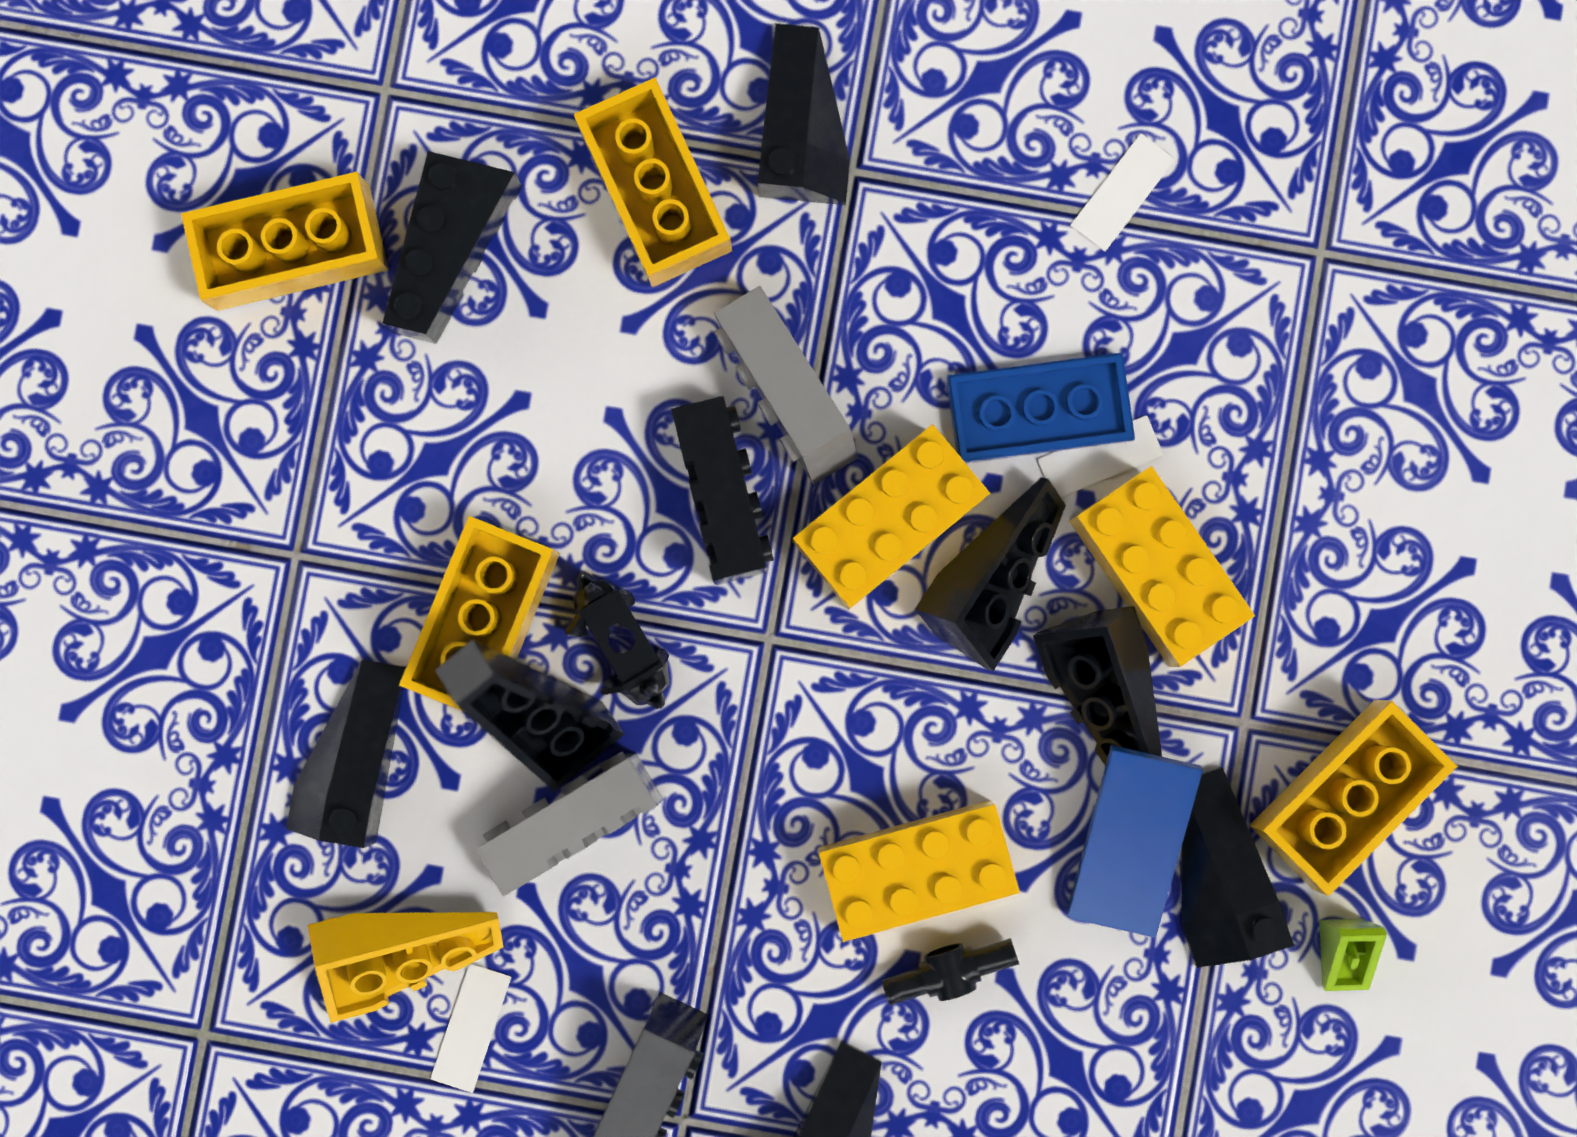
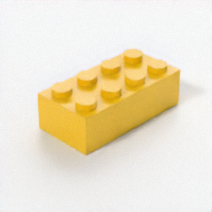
M656 77L574 114L583 139L652 288L732 252L730 236Z
M358 172L181 213L200 300L216 311L389 270L370 186Z
M932 424L793 537V543L849 610L991 493L934 424Z
M1152 466L1141 471L1069 520L1128 607H1135L1141 627L1169 667L1183 666L1255 617L1253 611Z
M468 516L399 686L461 710L453 701L435 670L471 640L517 660L560 553Z
M1374 700L1249 826L1312 890L1329 897L1458 766L1393 701Z
M990 800L818 847L843 942L1020 893L996 804Z

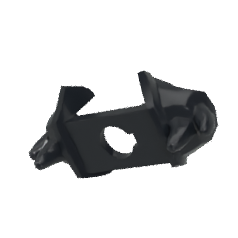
M581 571L578 574V591L573 596L575 617L565 633L567 636L583 637L588 635V627L617 675L618 679L611 675L603 683L600 692L602 695L620 692L636 705L644 706L648 704L655 709L663 708L665 705L663 693L670 684L667 663L669 654L663 648L656 650L655 653L629 609V607L635 604L632 592L622 590L608 579L596 580L589 573ZM617 623L620 627L630 629L635 636L633 648L625 653L614 651L608 642L611 633L609 628Z

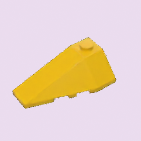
M497 912L351 913L307 925L314 966L330 1023L376 1011L390 1004L389 996L409 986L414 992L427 986L426 978L443 969L457 971L503 948Z

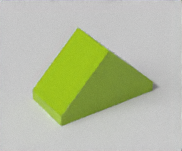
M1366 919L1319 920L1322 985L1324 991L1369 990L1387 937L1385 927Z

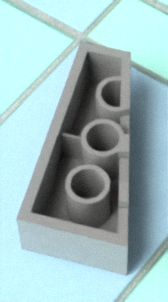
M761 286L714 312L720 326L719 329L714 331L717 340L727 355L733 351L741 364L735 368L748 390L753 387L756 388L762 398L757 404L770 426L777 423L784 435L780 438L784 449L793 462L799 460L812 484H816L858 459L850 427Z
M623 751L599 765L604 772L588 782L583 774L560 788L565 795L564 797L550 805L546 798H543L521 811L526 818L524 821L512 828L505 821L483 834L487 843L478 847L476 851L503 897L553 868L565 858L568 859L587 848L600 837L611 834L623 827L642 812L645 814L655 808L664 800L637 753L629 758H626Z

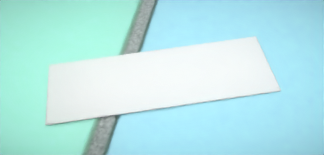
M1140 133L1070 226L1103 251H1106L1176 159Z
M1146 415L1133 420L1135 440L1132 442L1057 451L1039 458L1037 461L1044 477L1049 479L1059 496L1063 497L1164 455Z
M472 963L468 965L430 1078L431 1080L473 1093L511 976Z

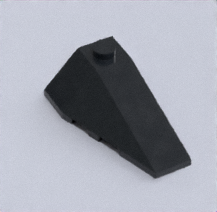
M775 23L759 166V197L846 205L850 158L819 27Z
M841 1040L793 1137H871L882 1064L881 1060Z

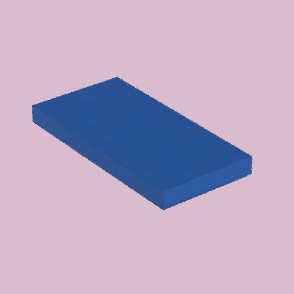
M1123 352L947 375L946 377L956 452L965 463L1132 442L1135 440Z
M1111 745L1066 911L1068 918L1156 938L1203 772L1200 765Z

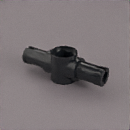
M1011 938L972 950L971 946L964 948L962 943H956L927 953L924 956L925 961L919 963L920 968L882 979V984L890 1006L925 994H929L930 998L937 996L939 1001H947L962 997L976 990V983L982 981L981 976L1019 965V961Z

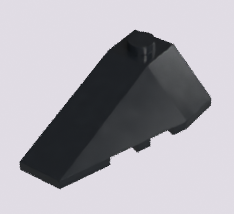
M1041 477L946 565L937 574L915 607V611L935 635L990 671L995 670L1017 635L1022 621L1015 618L1024 594L1032 596L1036 582L1032 581L1031 577L1038 557H1044L1048 554L1066 506L1048 478Z
M1134 606L1095 611L1033 635L1048 680L1054 689L1059 687L1062 689L1074 707L1070 712L1077 724L1083 722L1097 743L1095 751L1104 765H1106L1111 745L1162 757L1148 647Z
M361 660L294 784L286 826L287 830L318 841L366 848L376 843L404 689L399 684L406 667Z
M1220 767L1202 773L1181 846L1182 866H1180V881L1182 882L1180 924L1195 966L1198 968L1250 961L1294 946L1281 905L1223 768Z

